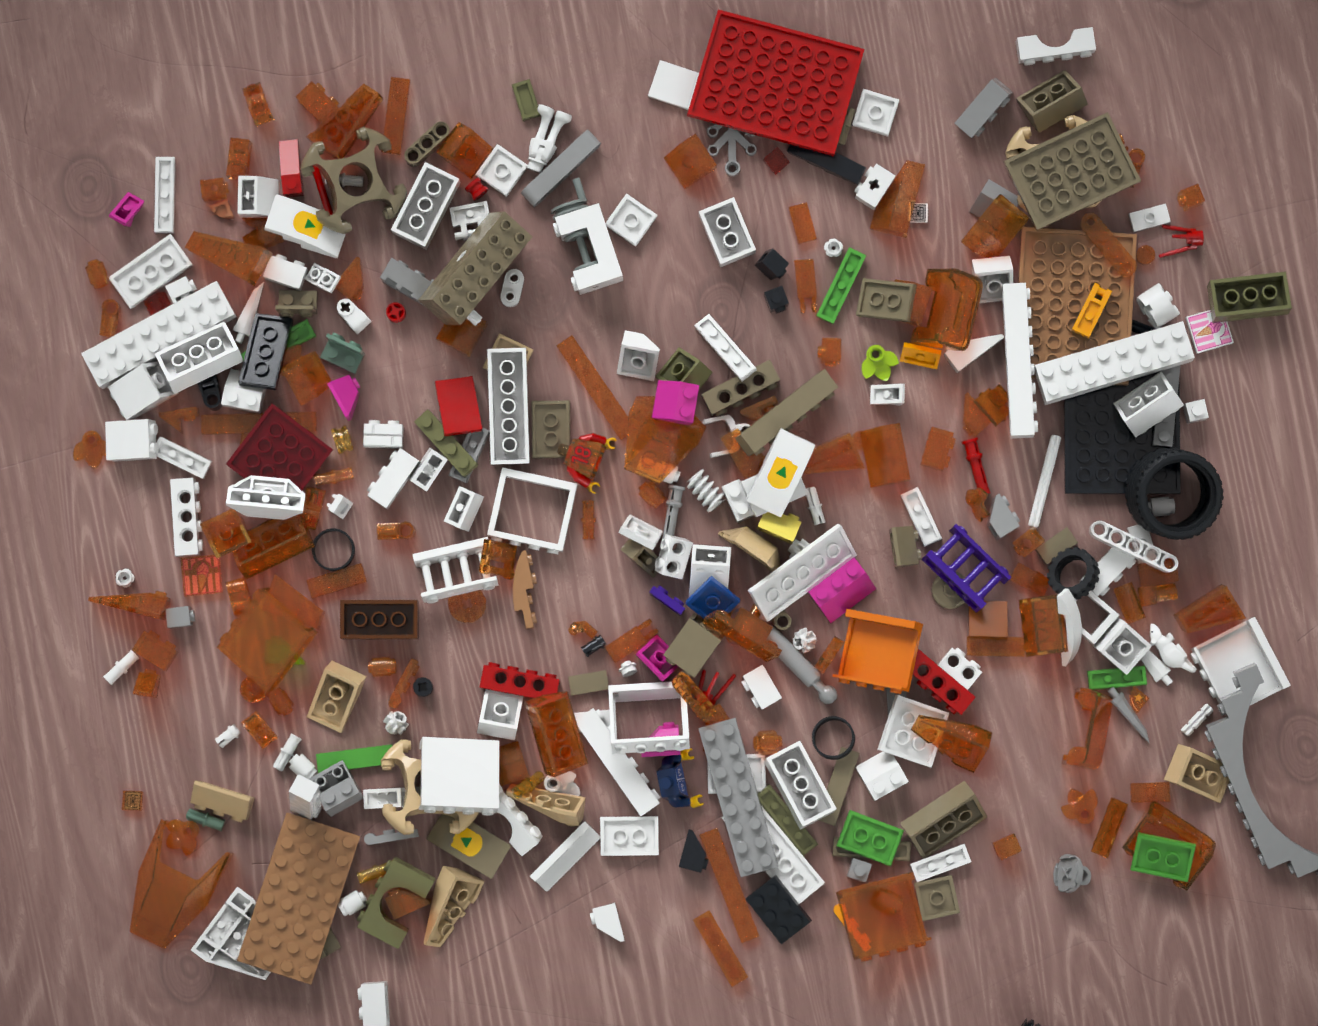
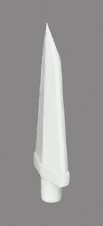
M264 282L252 291L233 328V331L238 332L235 339L237 343L242 344L245 336L250 337Z
M1148 650L1141 658V661L1155 682L1161 679L1168 686L1173 682L1167 675L1171 669Z

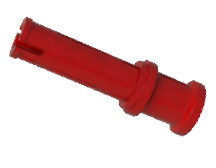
M978 437L961 443L966 450V460L970 462L978 496H983L991 492L981 461L983 454L979 451Z

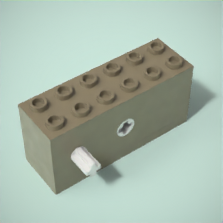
M505 211L489 213L418 301L445 325H461L467 318L476 326L482 317L474 308L533 236Z

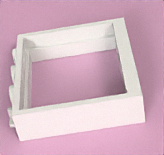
M502 467L487 535L496 542H502V539L510 541L509 544L521 547V543L527 544L529 549L539 551L540 548H545L547 553L558 555V552H563L578 484ZM506 478L570 491L558 544L495 531Z
M685 681L608 685L612 754L690 749ZM681 698L682 736L617 740L615 702Z

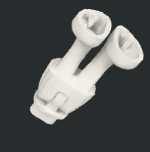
M539 104L537 111L541 115V124L536 137L531 138L528 157L530 161L527 168L541 173L543 167L547 166V163L557 149L555 142L561 127L569 123L572 116L557 111L547 140H545L546 132L555 110Z

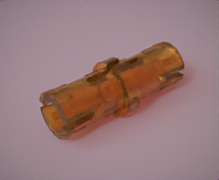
M352 467L341 470L331 469L330 472L315 474L314 479L317 487L354 479Z
M582 501V539L588 540L589 532V539L592 540L595 539L594 522H596V518H594V501Z

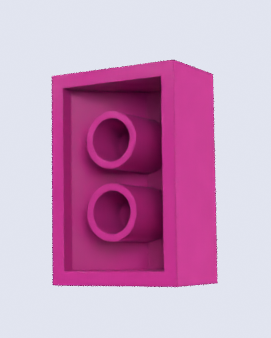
M854 557L811 589L808 595L831 624L843 615L846 609H851L876 590V587Z

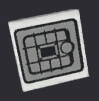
M909 203L908 223H928V203Z

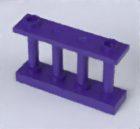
M955 524L949 530L953 536L937 552L930 550L922 558V561L977 613L987 604L984 602V597L999 581L1005 584L1011 579V576L1006 568L999 566L967 535V531L962 526ZM959 540L967 549L951 565L947 566L942 561V557ZM973 554L980 563L965 579H961L956 574V570ZM987 567L994 576L979 592H974L970 588L971 582Z

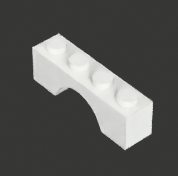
M1093 27L1073 30L1070 40L1060 47H1049L1043 44L1037 35L1017 37L1016 39L1019 64L1024 63L1025 66L1033 65L1035 61L1043 60V63L1053 62L1056 58L1070 60L1073 59V56L1080 55L1081 58L1090 57L1096 50Z
M499 784V809L497 813L505 816L510 822L512 836L509 843L523 856L536 846L543 836L539 828L533 826L528 820L527 815L517 808L514 800L503 792Z

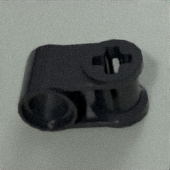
M217 375L199 382L198 387L205 405L212 411L219 410L222 407V395ZM211 397L218 398V402L215 405H209Z

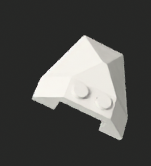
M237 887L197 940L191 951L206 962L266 980L271 973L237 961L256 905L255 900Z

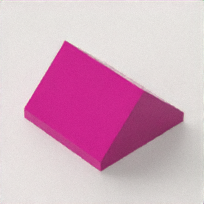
M656 635L636 653V656L664 682L679 666H673L665 660L666 657L663 655L669 646Z

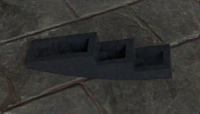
M790 145L787 150L789 154L801 158L827 173L857 185L866 170V167L836 152L834 156L794 145Z

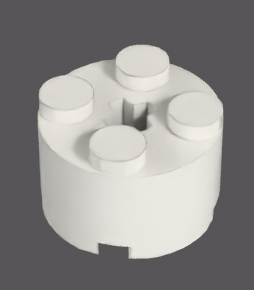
M1159 283L1139 295L1136 299L1140 310L1144 315H1147L1149 323L1155 329L1162 327L1180 314L1177 307L1171 303L1173 298L1168 291L1164 292Z

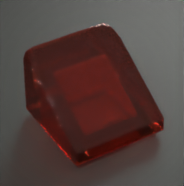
M778 147L763 159V162L775 175L790 163Z
M165 292L156 293L143 301L150 316L171 305Z

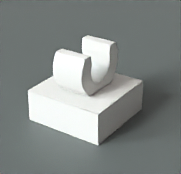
M333 494L332 497L335 500L332 504L327 503L328 510L344 519L353 503L340 494Z

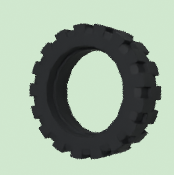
M1074 547V549L1066 548V551H1060L1057 553L1058 556L1056 558H1052V563L1048 566V583L1058 595L1066 588L1078 600L1082 596H1087L1089 591L1094 590L1095 584L1099 581L1098 574H1100V569L1097 567L1099 565L1095 558L1086 550H1081L1078 547ZM1072 561H1084L1087 566L1084 579L1073 587L1062 586L1060 574L1063 568Z

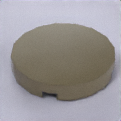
M956 572V574H957L961 579H965V578H966V577L963 576L961 573ZM939 576L936 577L931 590L932 597L942 608L955 609L965 603Z

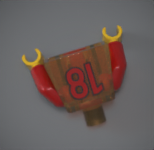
M591 433L582 435L578 439H573L570 446L561 443L557 453L565 456L564 464L567 466V472L572 479L587 488L589 492L596 494V492L592 491V486L596 484L600 487V484L594 482L603 455L606 449L615 448L609 445L610 440L614 442L617 440L616 438L606 439L604 436Z

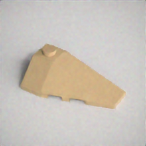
M510 784L506 791L507 796L560 823H565L568 826H579L583 820L586 797L550 792L516 784Z
M442 867L435 884L424 938L425 945L442 946L454 930L453 925L459 917L463 918L466 914L464 912L465 909L478 898L485 882L483 879L458 868Z

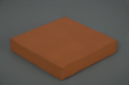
M984 601L987 604L977 613L968 605L969 638L1007 640V601Z

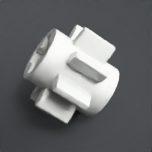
M803 538L800 542L795 539L787 550L791 553L789 557L792 558L810 543Z
M803 628L794 633L793 645L797 650L802 649V652L806 653L815 648L816 635L813 631L807 632V628Z
M391 711L383 720L386 723V730L394 735L397 733L401 735L409 725L406 722L407 717L400 711Z

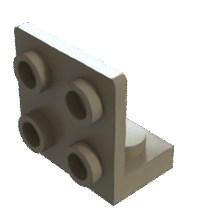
M279 290L278 305H275V310L282 317H293V314H299L301 317L311 318L312 314H317L318 292Z

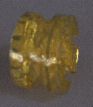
M343 425L340 429H331L339 455L343 454L346 450H354L346 425Z

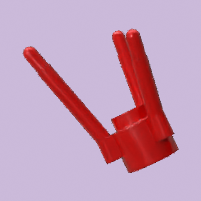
M1162 225V228L1187 232L1186 234H1173L1172 238L1186 239V243L1190 245L1159 254V257L1162 258L1187 250L1197 249V246H1202L1204 243L1203 231L1196 230V228L1189 229Z
M703 670L698 691L695 695V698H697L695 704L709 710L710 706L714 707L718 698L735 679V674L730 677L713 698L714 695L711 694V691L717 681L719 672L715 673L707 691L703 690L702 692L706 670Z

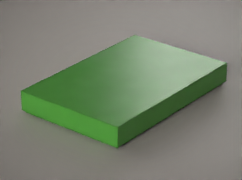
M849 810L836 846L891 867L904 830Z
M1138 832L1130 870L1188 882L1196 844Z

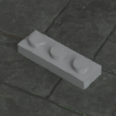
M483 427L480 432L467 433L462 447L476 462L490 434V431ZM452 466L449 476L467 484L472 472L464 478Z

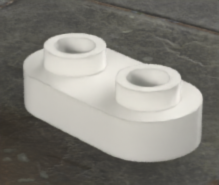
M511 269L505 275L501 301L506 307H514L520 301L524 284V276L520 270ZM513 275L518 277V280L515 282L511 281ZM508 294H513L514 296L512 300H508L506 297Z

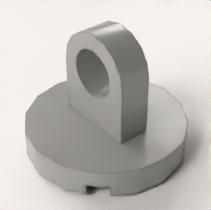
M1065 854L1059 858L1061 860L1054 867L1053 880L1060 892L1072 893L1079 886L1089 884L1091 872L1087 867L1083 866L1077 856Z

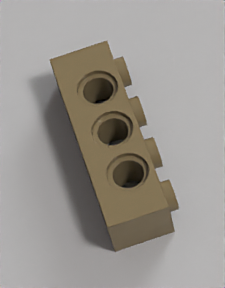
M768 360L756 366L757 371L743 382L736 376L701 394L711 416L716 415L719 417L727 413V408L733 406L735 409L744 404L743 400L749 397L753 400L761 395V391L765 389L771 391L778 387L777 383L780 382V378L771 361ZM760 376L764 379V384L757 386L754 384L753 379ZM744 385L747 388V392L743 395L738 394L736 391L737 386ZM721 394H728L730 401L722 403L719 400V396Z

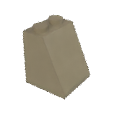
M694 613L663 656L666 657L665 660L669 664L682 668L681 672L695 678L725 635Z

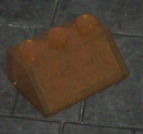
M999 194L961 242L975 254L985 258L999 257L1029 220V217L1003 195Z
M900 423L860 431L870 488L909 481L910 474Z
M1059 594L1019 600L1026 657L1068 652L1064 615L1058 614L1057 596Z

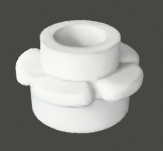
M830 239L829 242L825 243L824 250H826V254L829 257L841 255V250L843 249L841 242L837 239Z
M129 569L119 570L116 573V583L119 586L127 588L134 582V575Z
M626 661L620 665L619 672L622 673L623 677L631 676L637 672L635 666L637 664Z

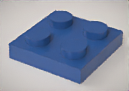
M712 576L686 600V605L713 627L740 603L739 597Z

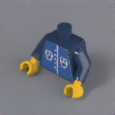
M692 748L680 751V755L664 757L661 767L657 770L661 797L668 800L670 805L675 808L689 806L696 808L704 805V803L700 804L698 802V798L703 797L699 794L689 798L681 761L694 759V756L688 755V752L693 750Z

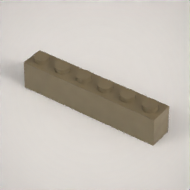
M823 369L735 437V440L748 457L752 454L759 455L765 450L764 445L767 443L771 445L780 428L786 431L793 428L792 423L795 421L799 423L807 417L806 412L809 410L813 412L821 406L820 401L823 399L827 401L834 396L835 393L833 391L838 388L837 384L827 371Z

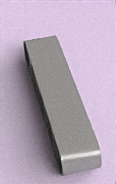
M586 130L529 183L521 194L533 207H536L601 145V142L589 130Z

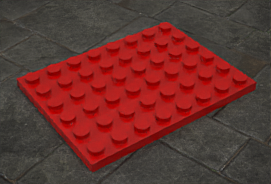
M718 9L687 116L834 156L865 49Z

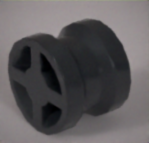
M421 677L415 680L413 689L417 695L426 697L432 693L433 684L429 679Z

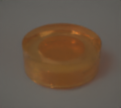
M1143 245L1136 251V260L1142 265H1148L1155 259V251L1151 246Z

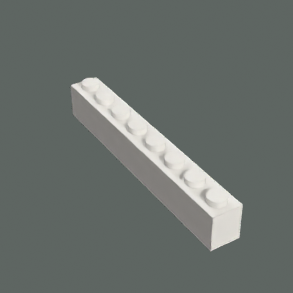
M1026 283L1002 285L1010 439L1033 438L1035 432H1038V423L1034 421L1033 413H1037L1036 402H1033L1032 394H1036L1035 383H1032L1031 375L1035 374L1034 364L1030 363V356H1033V345H1029V337H1032V326H1028V319L1031 318V307H1027V300H1030V288H1026Z

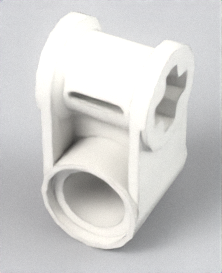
M342 299L338 302V313L357 335L372 322L351 300ZM342 304H344V305H348V304H349V305H350V306H349L350 311H349V312H347V311H343V312H342V311H341V310H342V306H341V305H342Z

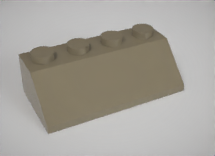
M963 781L900 824L924 859L986 819L987 815L974 792Z

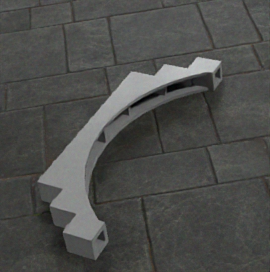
M1252 663L1233 671L1235 676L1232 678L1236 689L1240 687V690L1219 698L1221 704H1218L1222 715L1226 714V717L1205 725L1207 731H1204L1208 742H1213L1215 748L1212 749L1216 760L1220 759L1222 766L1219 768L1223 777H1228L1229 779L1228 789L1231 795L1235 794L1238 800L1235 802L1239 813L1243 812L1245 819L1242 821L1246 830H1251L1253 835L1250 837L1254 848L1258 847L1261 853L1258 855L1261 865H1266L1268 869H1271L1289 861L1290 863H1287L1290 873H1295L1297 878L1318 870V854L1290 840L1269 821L1257 803L1246 776L1243 760L1244 725L1252 698L1259 684L1264 683L1257 664Z

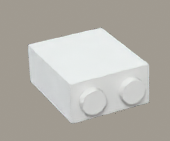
M141 419L105 422L106 460L116 462L157 459L158 444L156 443V435L158 433V426L155 420Z

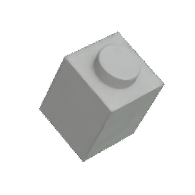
M190 606L165 609L167 628L193 626L195 612L191 610Z
M852 858L847 877L866 882L872 864Z

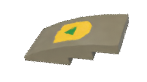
M441 814L427 840L492 879L512 845L474 822L459 834L449 833V823H452V820L455 819Z

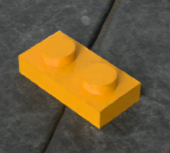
M904 342L900 362L937 369L942 350Z

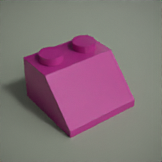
M658 380L652 418L684 425L692 424L699 385L681 381Z

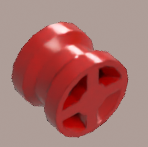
M479 177L465 187L466 192L472 195L474 201L480 199L489 190L487 186H483L482 180Z
M393 302L386 308V315L393 323H399L406 317V311L402 304Z

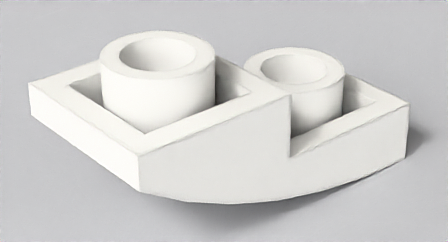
M316 263L313 264L305 277L306 281L331 294L341 279V276Z

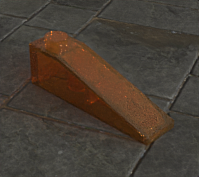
M906 160L875 208L870 226L871 230L907 238L925 164Z
M155 591V594L138 593L89 597L88 601L165 621V609L169 608L171 598L166 597L167 593Z

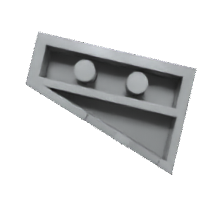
M391 257L380 276L382 282L423 305L418 299L434 279L429 281L420 271H413L408 268L409 266L406 263Z

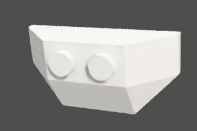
M251 475L228 487L226 506L248 517L286 520L303 513L305 493L290 479Z

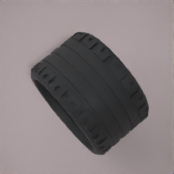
M1177 448L1157 449L1155 452L1144 455L1142 460H1138L1136 465L1133 466L1132 472L1129 473L1128 480L1126 481L1127 487H1125L1126 505L1129 513L1133 515L1132 518L1148 532L1168 539L1186 540L1205 532L1206 528L1211 527L1212 523L1216 521V517L1220 514V509L1223 505L1221 504L1224 498V491L1221 486L1223 484L1219 474L1216 473L1215 467L1206 461L1204 457ZM1172 463H1185L1194 471L1199 480L1201 490L1199 503L1187 519L1176 524H1162L1151 513L1148 505L1147 492L1150 481L1161 468Z

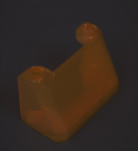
M956 268L927 269L925 283L927 288L934 291L935 294L927 327H916L913 330L910 343L920 346L964 351L970 344L983 283L979 277Z
M1080 687L1075 689L1074 698L1079 700L1082 710L1091 711L1084 747L1071 748L1068 755H1063L1061 764L1095 770L1102 763L1112 711V699L1106 694Z
M1152 801L1122 846L1128 855L1133 856L1138 832L1196 844L1188 882L1173 879L1176 887L1187 891L1213 857L1216 843L1211 837L1163 805Z

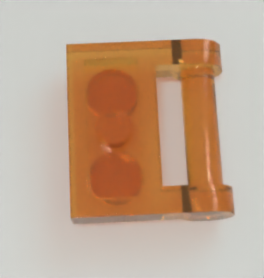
M484 539L479 566L480 573L486 575L489 573L512 580L515 574L513 567L517 546ZM490 560L504 563V569L491 566Z

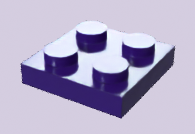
M660 585L658 588L653 586L649 592L651 596L679 616L684 613V603L677 597H674V599L670 598L668 591Z

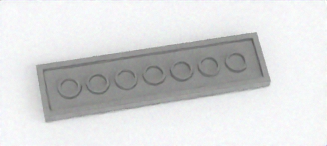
M736 717L698 728L740 876L744 877L779 867Z

